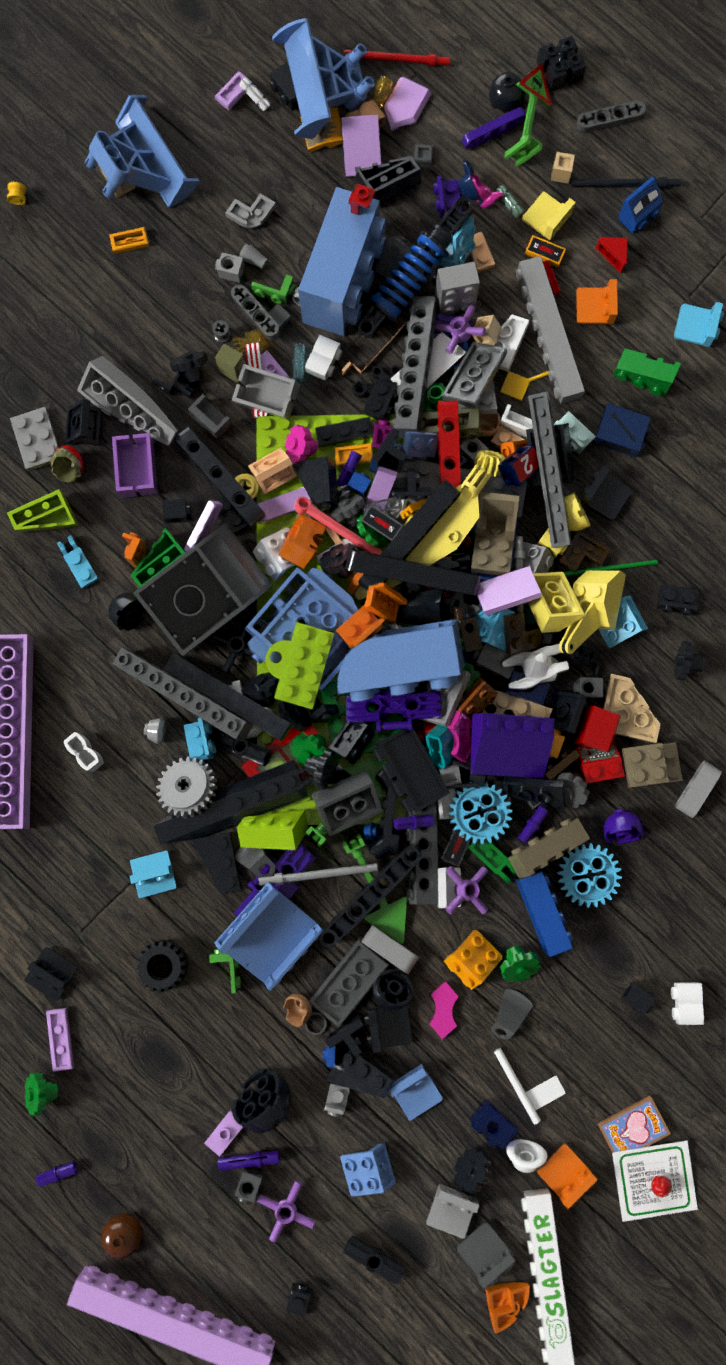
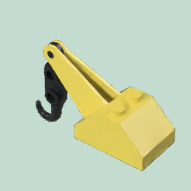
M587 570L573 584L572 590L585 615L568 626L559 644V650L561 653L569 654L573 660L583 665L593 664L594 673L589 678H596L599 675L600 662L594 656L593 651L582 643L597 629L615 630L626 574L621 571Z

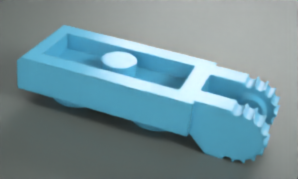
M70 535L67 538L74 548L73 551L68 553L66 546L61 541L57 544L64 554L63 557L81 588L84 589L98 581L99 578L82 549L78 547L74 538Z

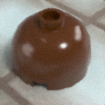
M127 1213L116 1214L108 1220L103 1227L101 1244L109 1256L122 1259L135 1253L143 1238V1229L139 1220L136 1217L129 1216Z

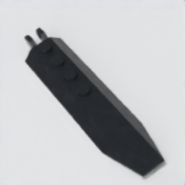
M292 760L214 791L216 796H211L212 804L207 803L208 809L202 808L201 814L194 812V817L188 814L187 818L182 816L178 818L174 814H170L153 827L160 844L203 838L240 823L244 817L261 815L309 796L304 785L312 783L313 776L302 781L300 774L306 772L304 768L298 770L295 760Z

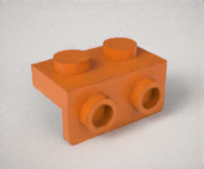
M378 583L369 586L365 608L378 617H383L388 624H393L396 622L398 607L407 604L408 600L401 596L399 592L390 588L388 584Z

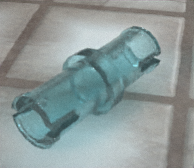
M297 343L294 345L292 379L298 383L300 379V383L304 381V367L306 365V345L300 343L298 348Z

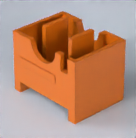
M300 513L291 526L278 555L304 569L310 559H313L318 553L316 548L323 541L319 536H322L326 526Z

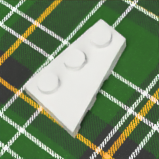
M511 315L501 326L496 345H492L507 349V355L499 369L509 372L528 328V319Z

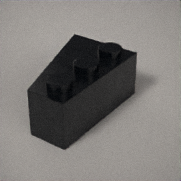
M412 156L389 160V163L381 165L374 163L371 167L361 168V166L355 167L357 183L374 189L373 199L380 200V205L421 184V170Z

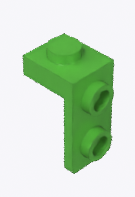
M287 274L280 291L252 282L251 285L252 292L257 297L269 298L277 304H287L290 295L293 296V292L296 289L293 276Z
M215 949L214 953L209 955L210 963L230 961L232 994L238 992V988H241L240 976H237L236 968H239V963L227 953L224 955L218 949Z

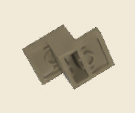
M676 742L622 749L628 788L683 781Z

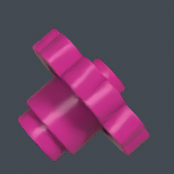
M295 425L286 437L285 447L287 450L285 453L292 463L306 461V456L316 454L318 442L311 437L309 428Z

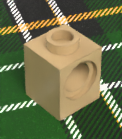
M561 152L556 153L551 181L569 183L575 155Z
M494 315L478 317L474 327L486 328V335H472L477 343L496 345L502 328Z

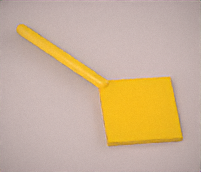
M509 371L500 392L522 401L529 382L547 376L548 371L529 379Z

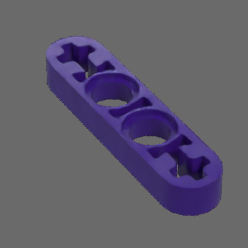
M522 107L516 108L468 132L462 138L463 145L467 150L473 149L521 125L526 119V112Z

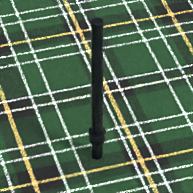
M667 177L655 179L658 188L681 186V179H667ZM572 179L571 187H640L648 179Z

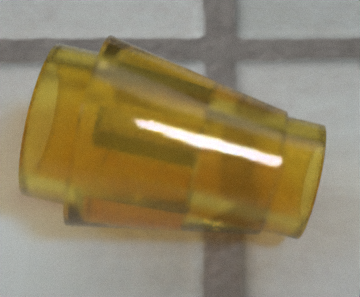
M381 76L376 82L374 101L378 107H383L393 89V81L384 76Z

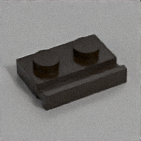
M576 750L570 753L568 751L564 752L558 757L560 761L557 764L551 763L546 767L544 779L551 780L580 757V754Z

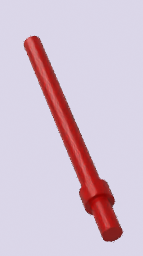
M344 50L343 56L352 53L353 50ZM367 51L361 58L428 64V66H435V64L450 65V57H437L436 54L424 56Z

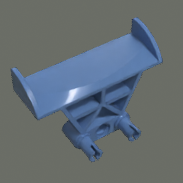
M307 18L286 24L272 36L274 42L285 45L303 122L294 131L296 137L313 139L331 119L330 108L345 104L350 111H356L366 100L367 93L375 86L373 78L366 76L363 80L359 61L367 51L366 47L361 43L356 46L352 53L342 56L311 35Z
M129 95L115 121L120 130L110 136L104 131H97L89 146L90 153L84 163L90 169H95L98 163L108 180L102 190L106 197L113 198L117 188L126 182L160 193L168 208L188 197L200 181L198 178H187L143 108L147 97L145 95Z

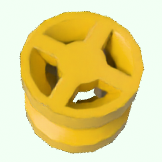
M10 182L8 184L9 193L7 194V200L15 205L25 204L26 197L24 194L26 193V186L19 182Z

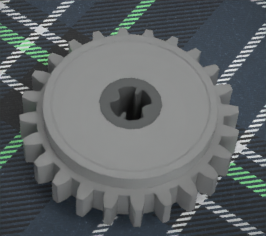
M187 757L186 761L180 758L179 763L173 761V766L167 765L168 770L166 772L162 771L163 777L158 778L161 784L156 786L160 790L156 795L160 798L158 802L163 805L162 808L178 818L180 816L187 818L188 814L194 817V812L201 814L202 808L207 810L206 804H212L211 796H216L213 790L218 788L213 784L217 782V779L214 777L215 772L211 770V767L194 757L193 761L190 757Z

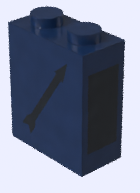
M608 403L603 412L593 444L636 457L639 452L642 453L646 442L643 439L650 432L652 425L649 424L651 417Z

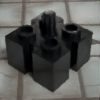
M573 35L559 40L557 46L551 43L539 48L537 64H542L544 73L546 72L545 79L550 92L564 87L566 81L573 84L584 78L587 65L582 55H577L578 46Z

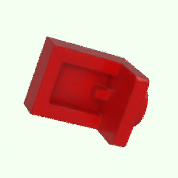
M357 183L348 201V204L351 205V213L358 215L361 206L369 208L375 190Z

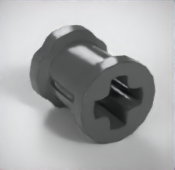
M223 320L216 321L212 326L215 340L219 343H227L231 336L228 324Z

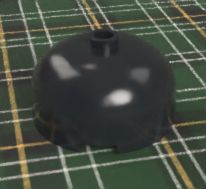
M261 1069L256 1071L242 1084L241 1087L244 1090L239 1095L238 1100L234 1099L232 1114L234 1120L246 1130L253 1133H265L276 1128L286 1117L291 1104V1091L286 1080L274 1070ZM258 1080L256 1083V1089L260 1093H262L261 1095L253 1088L249 1087L252 1082Z

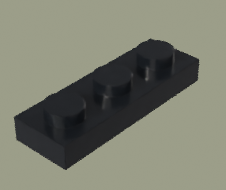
M370 417L315 428L319 448L373 437Z

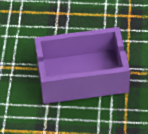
M150 433L134 434L133 439L137 445H133L129 435L112 437L116 492L120 498L137 496L138 492L141 496L158 494L154 440Z

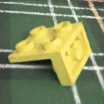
M542 192L523 215L522 220L551 240L572 214L575 202L569 198L565 204H561L546 192Z

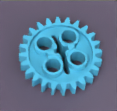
M486 781L485 786L480 785L479 789L462 788L463 793L458 790L456 791L458 798L452 797L451 800L455 804L449 805V808L454 811L450 812L448 816H452L454 819L450 821V824L456 823L453 830L461 831L459 837L466 835V842L472 838L473 844L480 840V844L483 845L486 839L490 844L492 843L491 837L498 840V833L501 835L505 834L502 828H509V825L505 822L512 820L511 817L507 816V814L512 813V810L507 809L511 802L504 801L507 795H500L502 789L494 790L495 784L489 788ZM488 796L491 798L492 803L484 805L481 802V798ZM463 803H472L473 810L465 811ZM491 807H497V810L485 812L483 814V817H480V815H476L471 818L464 819V816L475 814L478 811V808H480L481 811H484ZM489 815L497 816L498 822L496 824L489 823L487 819ZM472 820L477 821L479 829L472 830L469 827V822Z
M589 843L586 849V846L581 844V850L576 847L573 849L574 853L571 851L567 852L569 857H562L565 863L558 864L562 871L557 872V874L562 875V878L557 880V882L564 884L560 890H567L564 895L565 897L572 895L571 902L574 903L578 899L579 906H582L585 902L586 907L589 908L592 902L594 907H598V901L605 905L604 898L612 900L610 893L617 894L614 886H621L616 882V879H622L621 876L616 874V872L621 870V868H615L618 860H611L614 854L606 855L607 848L600 851V845H596L595 849H593V844ZM595 858L601 861L599 869H595L592 865ZM575 862H579L582 865V870L579 873L573 870ZM588 871L592 873L606 871V874L591 876L590 879H572L573 876L588 874ZM599 878L605 880V886L601 889L596 884ZM581 881L586 884L584 892H579L577 889V885Z

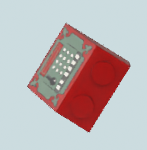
M614 741L609 753L584 746L575 747V750L580 754V757L577 758L580 775L587 784L625 777L621 756Z

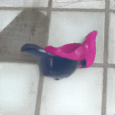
M466 160L462 161L465 172L459 181L462 196L468 197L473 201L476 200L482 208L491 206L498 198L504 196L502 192L491 193L490 189L482 184L479 177L474 174L471 163Z

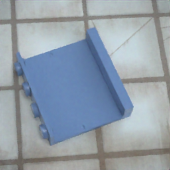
M268 882L215 941V945L220 952L231 956L261 980L267 989L271 991L273 987L280 983L281 978L294 967L295 962L305 955L308 947L319 939L323 929Z

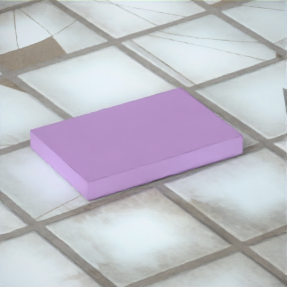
M378 115L342 117L345 176H356L355 167H371L374 163L381 165Z
M529 566L480 582L477 596L485 616L542 597Z

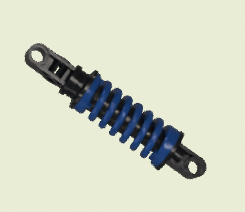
M460 197L451 209L445 213L439 224L435 223L432 226L431 232H421L417 239L419 246L412 245L410 248L412 254L406 253L404 255L405 262L400 261L397 264L399 270L394 269L391 271L393 279L389 277L385 279L387 287L379 286L378 293L368 298L372 307L358 324V330L365 338L375 336L387 319L395 323L397 316L402 313L401 308L397 304L408 305V301L404 298L405 294L410 298H414L415 294L411 290L415 288L419 291L421 289V286L418 284L420 280L427 282L428 278L425 274L427 272L431 275L434 273V270L431 268L432 265L440 266L441 259L449 256L446 249L449 244H453V236L473 213L472 201L468 197ZM463 204L469 205V209L465 212L459 210ZM366 324H371V331L368 333L363 332V327Z

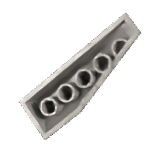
M103 356L89 361L77 391L105 414L119 418V421L124 424H131L138 431L150 433L152 438L167 446L171 445L177 430L157 404L135 382Z

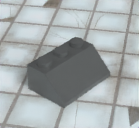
M365 770L328 786L326 790H320L311 794L329 836L383 812L374 783Z

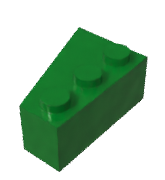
M624 349L613 376H616L620 381L632 383L636 388H644L655 396L664 397L673 383L681 363L675 362L672 365L665 363L663 358L658 357L657 360L647 358V354Z

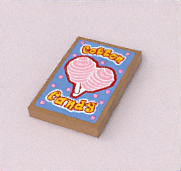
M650 1095L597 1123L612 1153L648 1147L671 1134Z

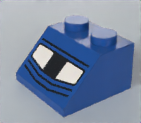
M653 176L625 199L618 219L632 234L637 229H643L651 217L654 219L661 212L660 208L663 200Z

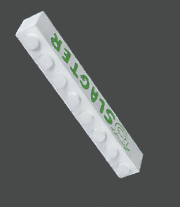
M548 1188L524 1191L525 1198H521L523 1212H527V1219L524 1220L526 1233L530 1234V1241H527L529 1254L533 1256L530 1268L532 1276L535 1275L536 1278L533 1290L534 1296L538 1297L539 1305H536L537 1318L541 1319L542 1327H539L541 1341H544L545 1348L542 1349L544 1363L547 1362L548 1365H574L551 1194Z

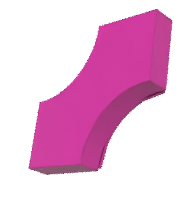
M456 711L448 727L453 735L451 755L462 763H467L471 755L472 741L470 730L472 720L464 713Z
M446 981L431 993L435 1001V1014L429 1024L442 1039L457 1027L453 1019L452 1009L459 996Z

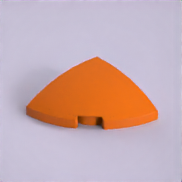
M502 1283L485 1288L495 1334L505 1330L517 1320L516 1315L520 1311V1306L522 1309H525L530 1291L528 1283Z

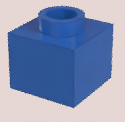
M354 472L347 484L348 490L365 498L371 487L369 476L361 472L359 474Z

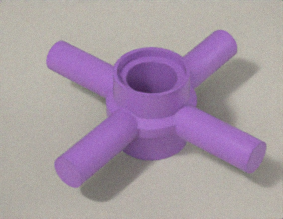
M469 305L464 316L454 318L450 325L436 324V331L449 332L453 336L446 349L448 354L453 353L458 342H466L470 339L471 335H486V328L470 327L469 321L475 311L474 306Z
M452 866L448 867L446 872L456 883L454 888L456 897L445 910L452 914L464 900L471 901L482 914H485L488 908L478 898L480 892L478 883L487 874L488 870L482 866L471 880H463Z
M295 1180L288 1198L280 1202H276L262 1194L257 1199L258 1203L275 1211L277 1222L269 1237V1240L272 1242H277L284 1224H288L293 1220L311 1229L315 1223L314 1220L298 1213L294 1204L302 1187L300 1181ZM287 1207L291 1210V1214L284 1215L281 1213V1209Z

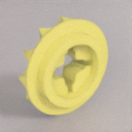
M241 474L235 477L236 481L243 488L245 485L250 488L246 492L252 499L257 497L258 490L260 489L254 476Z

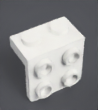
M284 528L261 539L253 550L256 559L262 564L274 582L280 579L288 568L295 565L278 555L290 530L289 528Z

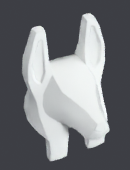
M559 644L544 646L533 652H521L502 662L503 668L522 665L525 678L508 684L509 689H529L540 683L555 681L558 673L569 670L567 661L559 663L552 657L561 653Z

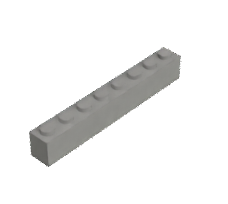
M541 256L520 261L516 270V277L518 281L521 280V292L528 302L527 311L532 315V326L539 336L537 337L538 345L543 349V360L545 365L548 364L549 379L551 382L553 381L555 386L554 395L556 399L559 398L560 404L581 399L585 392Z

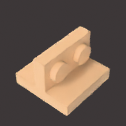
M281 448L248 466L264 494L297 477L290 458Z

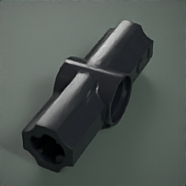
M223 731L216 735L215 746L264 767L271 761L272 751L249 742L246 739L245 741L236 740ZM246 745L245 749L241 752V748Z
M353 1235L349 1238L343 1250L344 1254L366 1266L369 1272L378 1273L396 1285L400 1282L405 1271V1266L383 1254L379 1248L371 1247ZM372 1256H376L380 1260L377 1263H371L369 1259Z

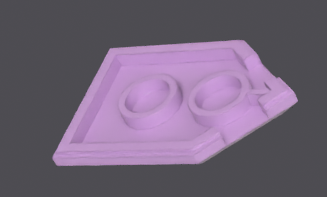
M404 77L398 80L384 106L391 131L407 124L408 126L413 125L417 122L432 94L428 88Z

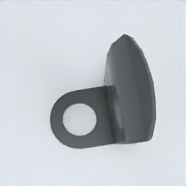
M240 848L235 856L239 863L250 869L258 878L272 876L275 872V865L265 855L264 849ZM263 864L270 865L269 873L261 874L259 872L260 866Z
M505 989L497 1021L491 1028L492 1033L498 1038L510 1039L532 1009V1002L516 990ZM496 1029L504 1030L506 1035L498 1033Z

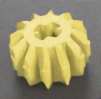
M481 450L475 457L474 467L477 464L480 466L479 470L483 468L486 471L485 475L490 473L493 477L502 476L507 466V459L504 455L499 454V452Z

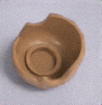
M498 412L497 414L481 415L482 437L488 438L498 431L501 421Z
M292 994L286 998L283 1006L288 1011L286 1020L293 1026H303L312 1015V1007L308 999L301 994Z

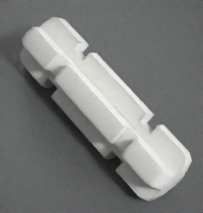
M247 77L243 78L239 84L240 87L246 90L251 99L256 104L258 103L259 107L265 111L270 106V102L263 98L264 95L254 85L250 84L251 81Z

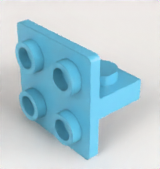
M168 851L130 860L133 875L129 877L131 884L135 883L139 898L177 888Z

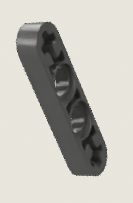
M632 101L584 112L578 116L576 128L580 132L586 133L642 119L646 107L641 101ZM615 112H622L624 114V117H616ZM603 115L607 120L600 122L597 117Z
M234 286L231 290V296L238 307L268 340L274 341L278 339L281 335L278 323L245 286ZM237 294H243L245 299L242 300V298ZM250 303H254V304H255V307H254L253 309H251V310H247V309H246V306H247L248 304H250ZM264 315L266 318L263 322H257L258 316ZM268 325L272 330H275L274 333H272L271 331L269 332L267 328Z

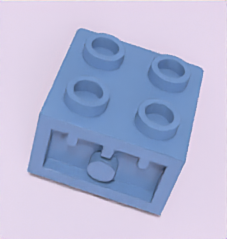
M423 1064L394 1081L389 1090L392 1097L395 1096L409 1121L443 1100Z
M385 1143L377 1144L369 1151L343 1154L340 1157L351 1196L384 1193L396 1184Z

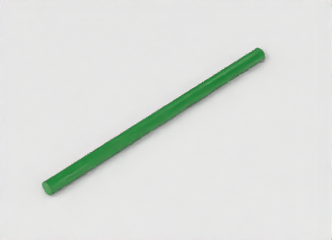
M650 560L576 570L575 573L573 571H565L564 574L565 576L584 574L587 570L610 571L656 565L658 561Z

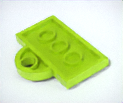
M296 622L291 641H278L268 649L265 657L266 668L272 676L279 679L274 696L275 699L313 709L334 633ZM272 652H279L281 654V661L279 663H273L270 660Z

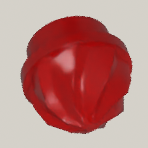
M656 1176L652 1180L651 1189L656 1196L666 1197L672 1190V1184L667 1177Z

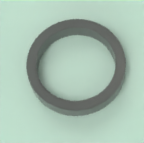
M312 1012V1015H320L323 1018L324 1028L319 1032H312L307 1027L306 1022L304 1024L305 1029L312 1035H319L326 1029L327 1020L322 1013Z

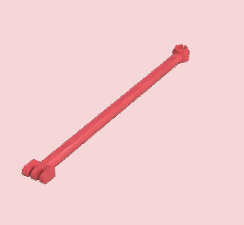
M302 496L296 500L294 507L297 513L309 514L365 552L378 555L383 552L315 508L308 498ZM417 584L426 591L436 589L435 587ZM444 592L446 598L452 597L448 593Z

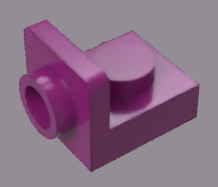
M379 419V422L374 421L372 447L379 448L391 431L392 423L389 420Z

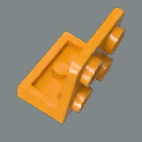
M474 930L456 951L447 956L444 962L462 980L463 984L472 990L483 983L501 961L502 955L478 930Z

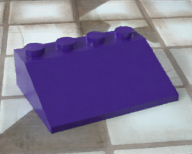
M492 713L472 714L471 774L544 778L554 740L555 718Z

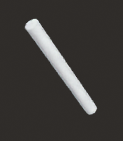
M496 1049L494 1053L533 1124L539 1123L541 1120L502 1049Z

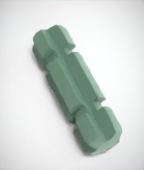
M501 185L497 188L496 192L504 194L503 197H500L503 198V203L510 211H513L512 214L516 218L520 217L524 209L517 205L516 199L510 192H507L508 189L504 185Z

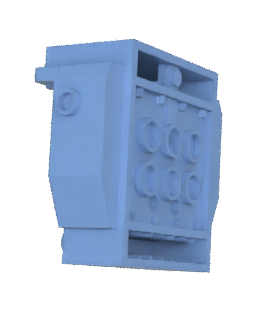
M297 567L244 629L252 636L251 640L247 643L249 650L253 653L252 658L259 664L265 663L266 653L273 644L282 640L291 641L295 624L300 619L305 622V625L331 631L334 633V637L318 691H322L340 670L348 654L354 649L350 648L335 630L358 609L353 598L336 584L329 574L316 568H312L305 574ZM292 582H296L298 584V587L296 589H293L291 587ZM283 589L290 593L284 601L278 597ZM272 604L277 609L265 622L260 616ZM255 625H259L261 627L260 632L254 629ZM272 652L270 660L273 663H279L281 661V654L279 652Z

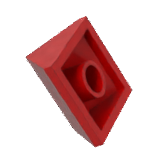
M596 706L587 707L574 744L609 753L621 716Z

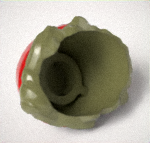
M62 446L54 452L50 459L52 473L57 479L71 483L78 477H81L84 463L82 456L75 448Z

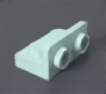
M569 411L559 421L557 420L554 425L569 423L571 449L578 454L596 437Z

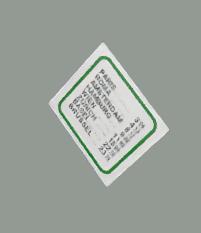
M687 1141L612 1153L622 1222L698 1210ZM656 1176H665L670 1180L672 1190L668 1196L658 1197L652 1192L651 1183Z

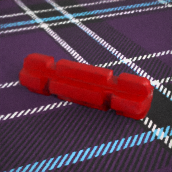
M548 260L543 261L553 296L558 295L560 287L556 284L557 280L553 269L550 268L551 264Z

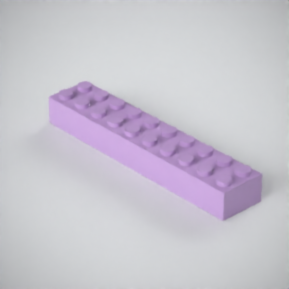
M28 634L0 635V829H30L34 638Z
M85 1266L76 1279L67 1305L216 1365H269L272 1358L275 1341L269 1335H259L254 1333L249 1327H239L234 1325L229 1319L214 1317V1314L209 1311L202 1312L196 1310L191 1304H181L176 1302V1299L171 1296L164 1297L157 1294L151 1288L144 1289L133 1281L126 1282L121 1280L116 1274L103 1273L96 1266Z

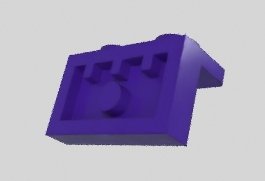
M437 176V183H434V195H438L435 206L436 212L440 214V219L460 198L458 180L442 181L441 176Z

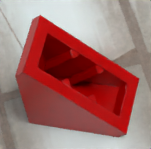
M599 238L595 249L619 273H622L627 263V238Z

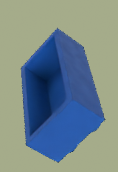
M535 871L529 877L515 879L544 954L551 957L572 949L571 943L573 938L570 932L564 928L563 924L566 921L562 912H559L556 908L558 901L555 894L551 893L548 888L551 884L547 874Z

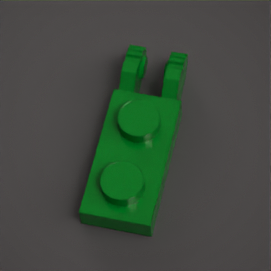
M486 839L483 845L480 844V840H477L475 844L472 842L468 846L496 875L498 874L507 884H510L512 881L501 871L505 865L513 874L517 875L509 859L492 843L489 844Z

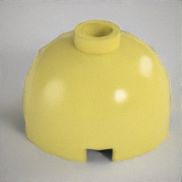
M575 492L567 495L565 502L570 531H579L589 527L590 522Z

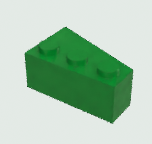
M166 528L162 531L163 534L158 541L154 542L151 546L152 549L148 555L143 557L130 575L139 588L185 554L184 550Z

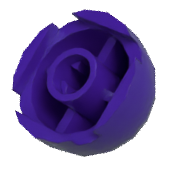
M625 809L614 811V814L610 815L604 823L605 841L608 843H612V840H618V844H625L639 840V835L644 836L643 825L639 817L632 812H626Z

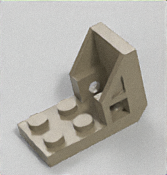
M480 492V518L476 525L471 565L472 573L497 576L510 573L519 496Z

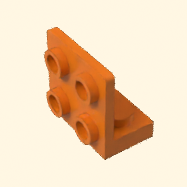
M610 279L607 287L605 286L604 288H577V324H614L618 315L617 279Z
M363 605L335 632L350 648H354L368 640L367 636L370 634L373 635L379 632L384 627L382 623L385 619L383 617L377 619Z
M563 1144L537 1170L539 1176L559 1196L567 1209L597 1181L591 1170L567 1144Z

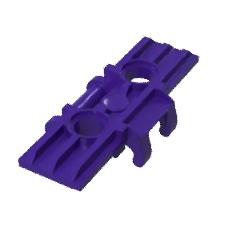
M380 689L379 693H375V698L352 702L351 697L346 696V722L376 721L377 732L395 729L413 731V719L441 718L440 691L391 695L390 689ZM410 702H417L419 704L418 708L414 710L409 709L408 704ZM371 704L379 705V709L375 712L369 711L368 708ZM389 713H402V716L408 718V721L382 722V719L387 718Z
M299 844L296 850H286L277 862L271 857L269 859L274 863L275 868L279 871L278 873L284 875V865H291L293 873H301L306 871L316 857ZM266 864L260 873H269L270 865ZM257 876L252 882L247 884L253 891L234 912L236 916L260 892L258 888L259 878ZM296 881L285 882L284 885L277 886L271 884L288 899L301 889L295 884Z

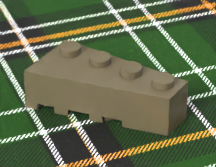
M568 818L560 823L561 827L558 829L552 827L545 831L544 834L546 836L540 839L537 836L528 841L529 845L522 848L520 846L512 850L511 853L513 855L509 856L508 859L518 877L531 876L535 873L534 871L547 866V862L560 858L564 855V852H569L589 840L590 838L578 818L573 820Z

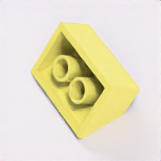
M564 572L533 573L542 597L529 601L528 604L542 633L559 632L584 617L585 614Z

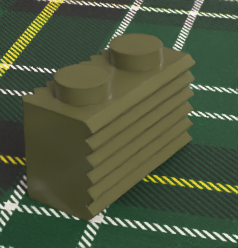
M223 344L215 356L219 372L238 383L243 364L246 365L243 354L233 349V347L230 348L229 345Z

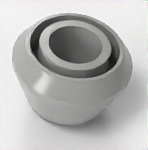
M163 718L150 720L149 724H145L144 735H147V739L156 744L163 742L166 721Z

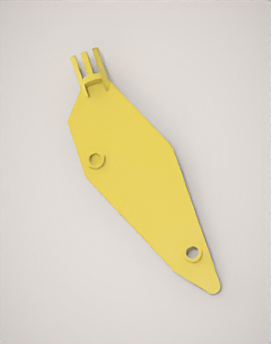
M476 464L464 482L456 487L461 492L459 498L405 560L432 565L457 550L480 518L478 494L492 475L490 473L485 475L486 471L483 468L479 470L480 466ZM415 513L408 518V520L405 522L404 526H405V525L409 522V520L415 515ZM388 579L386 584L393 588L403 581ZM360 586L355 593V597L359 600L365 599L368 591Z

